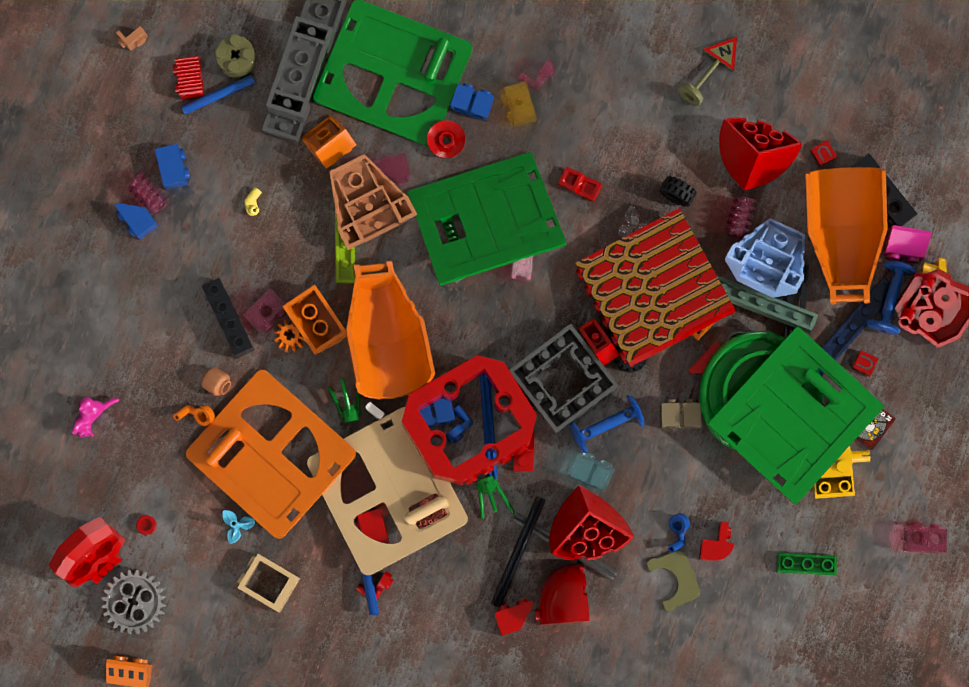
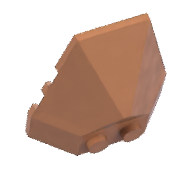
M365 154L329 171L338 230L347 250L364 244L417 215L409 197Z

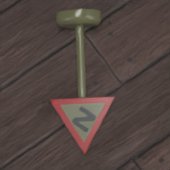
M737 37L703 49V51L716 60L695 86L684 83L679 87L678 92L685 101L694 106L701 104L703 96L698 89L719 63H722L734 72Z

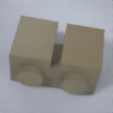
M672 399L665 400V403L660 405L661 429L700 428L702 426L700 403H696L695 399L684 400V403H677L676 400Z

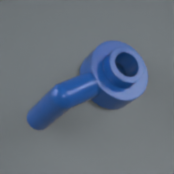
M460 405L454 411L463 423L457 425L446 435L449 443L460 441L464 437L462 433L473 424L472 419Z
M677 513L669 519L670 529L677 534L678 538L676 542L668 546V550L671 553L686 544L685 532L689 529L690 522L687 516L682 513Z

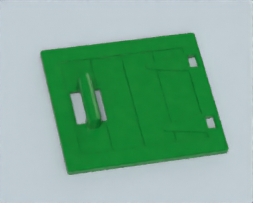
M532 152L408 191L409 199L417 213L416 219L440 286L563 247L567 244ZM534 172L536 179L530 181L528 174ZM459 214L466 237L459 239L452 216ZM552 219L555 227L548 228L546 221ZM441 220L448 243L442 244L435 221Z
M796 327L709 421L708 426L790 502L796 505L883 410L884 405L800 327ZM818 368L841 388L839 392L816 372ZM806 381L813 384L830 400L826 407L802 387ZM733 432L740 440L736 444L727 435ZM777 473L786 481L782 486L773 479Z

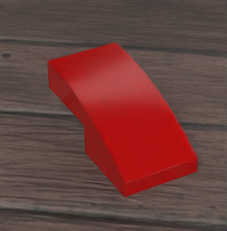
M569 167L565 168L558 182V185L592 202H595L603 186L602 183L588 178L583 173Z

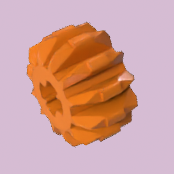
M284 320V327L281 324L277 325L281 331H274V334L279 336L274 339V342H280L278 345L279 349L285 346V352L288 353L290 347H292L293 352L297 351L296 345L299 348H303L300 341H306L293 321L289 325L288 321ZM292 332L295 337L294 339L291 338L292 340H288L286 334Z

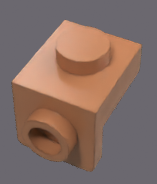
M141 26L126 38L119 30L116 32L118 36L117 42L122 48L127 47L130 51L136 46L140 47L143 45L148 37Z

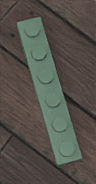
M717 276L732 304L791 327H800L804 332L811 334L818 314Z

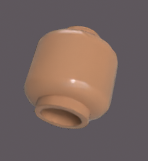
M217 367L205 370L202 374V387L215 396L226 394L231 387L229 374Z

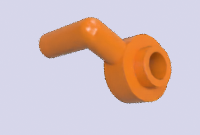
M186 405L173 415L174 419L179 421L188 413L192 414L195 420L202 426L209 425L215 418L213 410L207 405H201L198 408Z

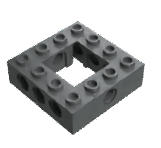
M569 324L509 370L526 398L555 435L614 392L619 386L572 324ZM567 354L590 385L582 388L576 396L566 400V403L559 408L554 397L547 393L543 383L536 376Z

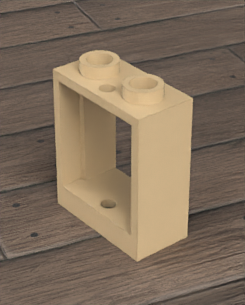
M257 554L256 557L253 555L247 565L249 566L246 574L242 573L237 581L239 584L237 588L280 613L300 578L260 554ZM260 561L289 577L275 603L245 587Z

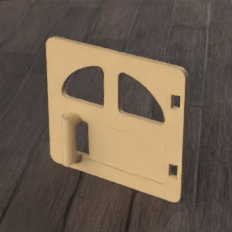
M405 407L344 438L355 449L356 453L360 454L376 485V489L350 504H345L341 496V473L322 494L361 572L368 576L457 530L468 521V516L450 482L434 479L404 430L402 419ZM392 419L394 425L383 430L381 425ZM319 452L309 457L307 461L308 468L313 477L316 476L319 468ZM334 463L328 470L331 476L340 466ZM433 494H438L439 497L411 512L409 511V508ZM381 503H385L402 539L396 544L375 541L363 534L355 526L354 518ZM442 508L446 510L447 515L423 529H418L417 521Z

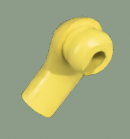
M256 187L251 190L244 200L246 212L251 216L259 213L256 200L262 192Z

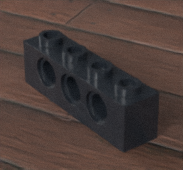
M870 154L852 166L881 168ZM886 175L887 225L889 228L893 225L904 226L917 215V212ZM889 205H895L897 213L891 212Z
M220 278L202 285L235 357L238 359L255 351Z

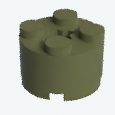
M235 34L226 37L219 43L215 51L216 60L221 71L226 76L244 78L253 72L256 65V54L252 44L246 38Z

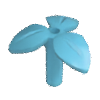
M223 510L222 512L225 524L233 527L227 531V540L230 544L240 539L241 533L239 528L247 531L255 524V519L250 516H244L238 522L237 514L233 511Z

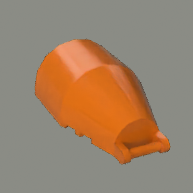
M845 167L807 172L808 234L830 289V305L836 304V302L870 303V285L888 230L886 170L876 167ZM864 289V294L836 295V290Z
M392 260L385 261V263L362 266L353 264L355 283L346 337L357 391L361 395L373 399H393L407 396L430 383L435 375L424 319L418 314L413 301H410L405 288L395 274ZM386 271L385 273L361 275V273Z

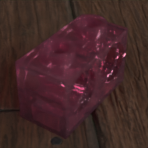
M910 523V527L904 528L903 552L947 553V529H942L941 525L930 524L929 528H922V524ZM913 532L917 533L920 537L918 543H914L911 540ZM933 533L939 536L938 544H934L931 541Z

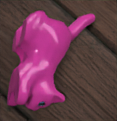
M90 397L81 399L78 407L80 415L74 421L72 434H77L80 438L93 437L91 424L104 410L117 403L119 399L112 398L105 403L92 400Z

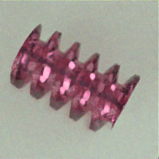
M142 171L133 178L129 184L128 191L134 192V197L139 198V202L144 203V207L149 209L151 214H156L168 205L170 198L164 200L166 194L162 193L159 195L158 193L161 188L153 189L156 183L148 184L150 177L148 176L143 179L145 172Z
M735 197L733 199L734 205L731 206L733 212L729 213L730 219L727 220L728 226L725 227V232L734 238L743 239V233L750 232L745 226L752 225L747 219L754 218L749 211H756V208L751 206V204H757L758 201L749 197Z

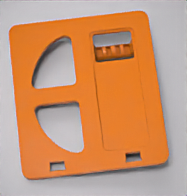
M259 370L186 450V457L277 539L285 537L356 456V451L350 444L266 370ZM255 405H273L291 412L292 417L271 441H267L241 417L243 410ZM304 427L309 428L312 432L319 450V468L316 476L313 478L307 477L282 454V450ZM227 430H229L226 436L216 445V447L209 454H207L208 450L216 443V441ZM237 440L242 441L244 447L225 468H222L218 461ZM334 463H337L340 467L331 476L328 470ZM293 509H296L299 513L290 522L287 516Z

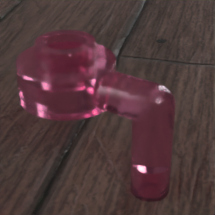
M547 60L536 80L523 73L518 80L538 90L546 77L551 78L556 69L553 67L554 62Z

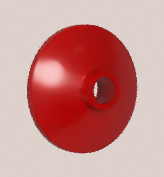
M449 120L434 124L427 136V143L431 152L440 158H453L463 150L466 142V136L462 127ZM445 138L450 139V143L445 144L443 143V140Z

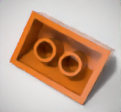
M313 285L282 306L315 355L347 338L345 328L316 285Z

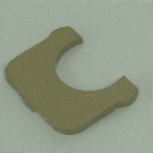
M675 551L658 559L652 558L646 563L650 573L655 569L664 568L670 570L677 578L678 589L676 594L671 599L662 601L665 611H673L677 606L695 600L700 595L695 572L691 568L685 553Z

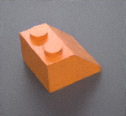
M331 115L301 137L304 144L326 169L334 165L338 159L348 154L356 146L347 130Z

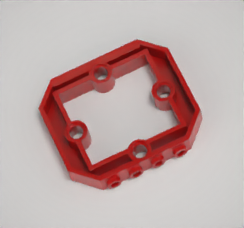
M476 355L409 394L402 426L434 479L458 485L465 483L470 485L477 480V476L480 474L487 475L494 470V466L497 464L504 465L511 460V456L514 454L521 455L528 450L537 414L504 362ZM485 373L497 393L494 400L496 411L501 414L509 413L519 430L496 444H486L479 454L453 468L443 451L446 447L445 434L440 430L431 431L419 411L441 398L450 401L456 399L459 395L460 387ZM447 385H452L455 387V391L450 393L444 388ZM505 398L509 401V404L502 406L499 400ZM439 438L442 443L435 446L431 443V440ZM488 451H493L496 457L488 459L485 454Z

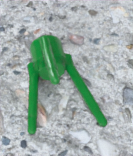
M341 377L340 381L346 404L343 410L332 388L328 387V390L339 412L340 419H343L344 423L358 421L359 415H362L360 410V393H358L356 388V408L354 405L350 406L345 380Z
M493 475L478 479L479 484L476 486L478 489L481 519H484L483 492L488 494L493 511L497 512L492 494L495 488L510 512L515 514L512 505L499 486L498 480L494 479Z

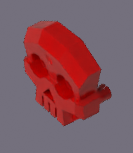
M939 268L928 273L918 274L915 272L895 306L899 317L898 323L901 328L914 335L919 333L937 348L960 339L969 325V286L951 280L952 276ZM943 295H948L949 298H948V299H944L942 296H943ZM928 318H933L934 321H933V322H929L927 319H928Z
M98 517L80 526L57 548L48 566L73 588L82 585L88 580H92L97 584L103 579L102 576L105 577L108 571L114 568V565L116 566L122 561L119 550L125 539L113 526H108L101 517Z

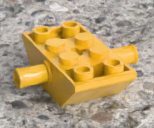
M849 446L812 487L815 499L855 496L852 464L856 462H870V456L862 457L863 455L870 454L869 449L852 451Z

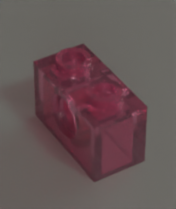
M270 288L243 314V317L260 334L263 332L267 333L273 327L272 323L277 318L281 319L286 314L282 307L286 303ZM265 308L272 309L269 317L262 316V311Z

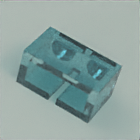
M579 453L569 476L605 492L615 471L612 468L613 464L605 460L601 462L595 461V456L590 453Z

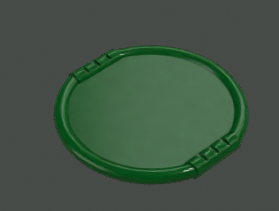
M769 330L747 332L731 338L715 351L704 368L699 387L700 408L707 426L709 421L786 339L785 337ZM806 381L802 387L823 405L824 395L813 384ZM708 426L711 433L716 437L720 444L733 449L710 426ZM733 432L727 435L736 444L740 440Z

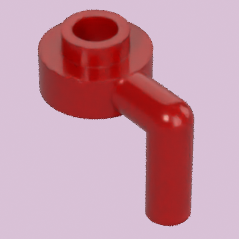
M385 571L375 588L377 600L384 588L388 590L394 581L391 578L393 574ZM359 584L356 591L366 596L364 586Z

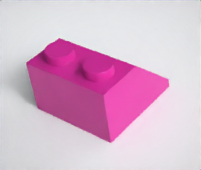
M893 225L886 233L883 255L888 256V259L891 260L903 258L907 259L909 263H919V261L925 258L932 232Z

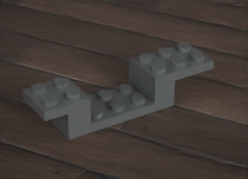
M347 0L305 1L300 17L296 16L266 103L268 113L262 127L263 132L299 143L311 108L309 100L325 53L329 54Z

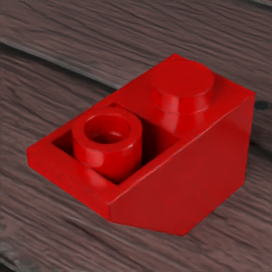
M527 598L516 601L517 606L509 608L507 604L497 608L498 612L494 614L501 636L521 630L533 606V601L528 602Z

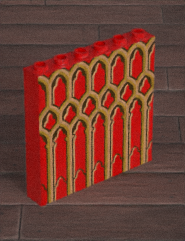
M680 208L576 262L579 269L575 271L579 279L585 280L587 285L584 288L588 296L593 295L596 301L593 305L597 313L602 312L604 318L601 320L606 330L611 329L613 335L610 337L615 347L620 346L622 351L619 354L623 362H628L630 367L735 312L733 304Z

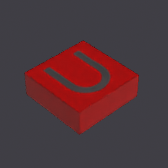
M828 140L810 150L819 167L837 158Z
M860 350L852 369L870 377L879 358Z

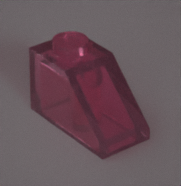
M405 153L372 161L397 185L405 184L411 179Z
M533 256L513 262L511 278H515L517 282L531 280Z

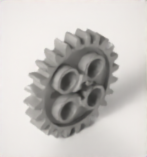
M128 570V576L121 572V579L114 576L115 583H107L110 590H103L108 595L101 598L106 601V604L102 605L101 608L108 610L103 615H110L107 622H115L114 629L121 626L120 632L122 633L127 628L128 634H132L133 629H135L136 634H140V628L144 632H148V625L154 628L153 621H161L157 616L158 614H165L160 609L167 605L161 603V600L167 597L160 595L164 591V588H157L160 581L153 583L155 576L152 575L147 578L148 572H144L140 576V570H136L135 575H133L132 571ZM127 584L133 586V592L129 595L124 592V587ZM141 585L142 588L136 597L138 586ZM145 591H149L152 595L151 600L148 602L142 599ZM136 597L138 605H133L132 607L130 599H135ZM120 602H123L126 606L123 613H118L116 609ZM131 609L130 618L127 619L126 616ZM139 609L144 612V617L140 621L135 618V612Z

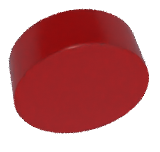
M143 515L137 520L136 528L141 534L150 535L156 530L157 522L152 516Z

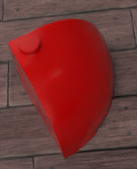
M740 117L725 118L719 134V148L724 166L730 176L743 190L766 185L778 178L794 162L802 147V143L785 130L781 133L773 129L772 124L757 120L756 123L746 121V118Z
M578 485L562 504L554 518L549 535V547L551 553L557 557L573 561L575 558H586V561L602 558L603 554L611 551H618L634 538V535L627 522L611 505L596 494Z
M583 563L564 565L553 571L546 578L540 589L538 609H535V621H539L540 625L590 621L588 595L585 593L587 584L586 576L583 572Z

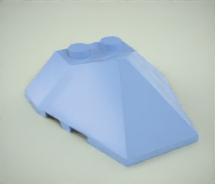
M769 218L755 228L754 232L750 235L744 236L743 240L739 243L733 244L725 261L738 282L772 298L796 294L804 280L803 254L805 252V234Z

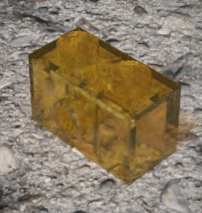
M526 81L504 87V94H501L503 104L508 105L509 112L506 113L509 123H513L514 128L535 123L537 116Z

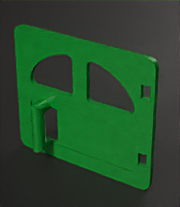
M355 0L349 9L314 92V101L318 105L429 147L427 143L428 132L434 124L444 121L457 85L471 56L472 44L469 41L366 1ZM350 20L356 22L353 31L347 30ZM434 45L436 46L426 72L423 74L420 72L430 47ZM446 51L452 52L453 57L444 79H436ZM346 64L354 65L384 78L373 106L366 107L362 105L347 88L343 78V67ZM328 73L334 75L330 85L324 83ZM397 84H402L431 95L436 100L428 110L417 115L393 117L386 114V109Z

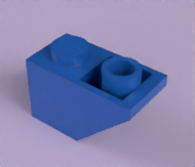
M120 203L115 205L118 210L115 212L121 222L125 220L129 226L126 229L132 237L137 236L140 240L159 227L145 207Z

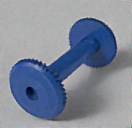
M886 261L883 263V267L892 271L893 276L886 294L880 321L868 320L867 325L875 331L896 335L900 333L901 329L890 324V320L893 317L903 275L913 276L917 271L914 267L902 262Z
M626 396L629 408L580 431L574 421L570 423L574 440L583 453L588 452L584 441L635 418L640 427L644 426L643 414L633 396Z

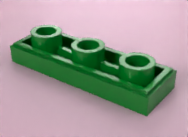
M777 553L776 573L837 576V556ZM806 560L810 562L809 568L804 566Z

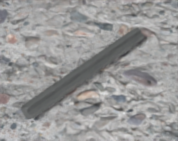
M517 512L512 521L523 527L527 517ZM536 523L532 533L549 543L550 531ZM586 558L577 559L610 580H613L617 575L615 569L598 559L586 561Z

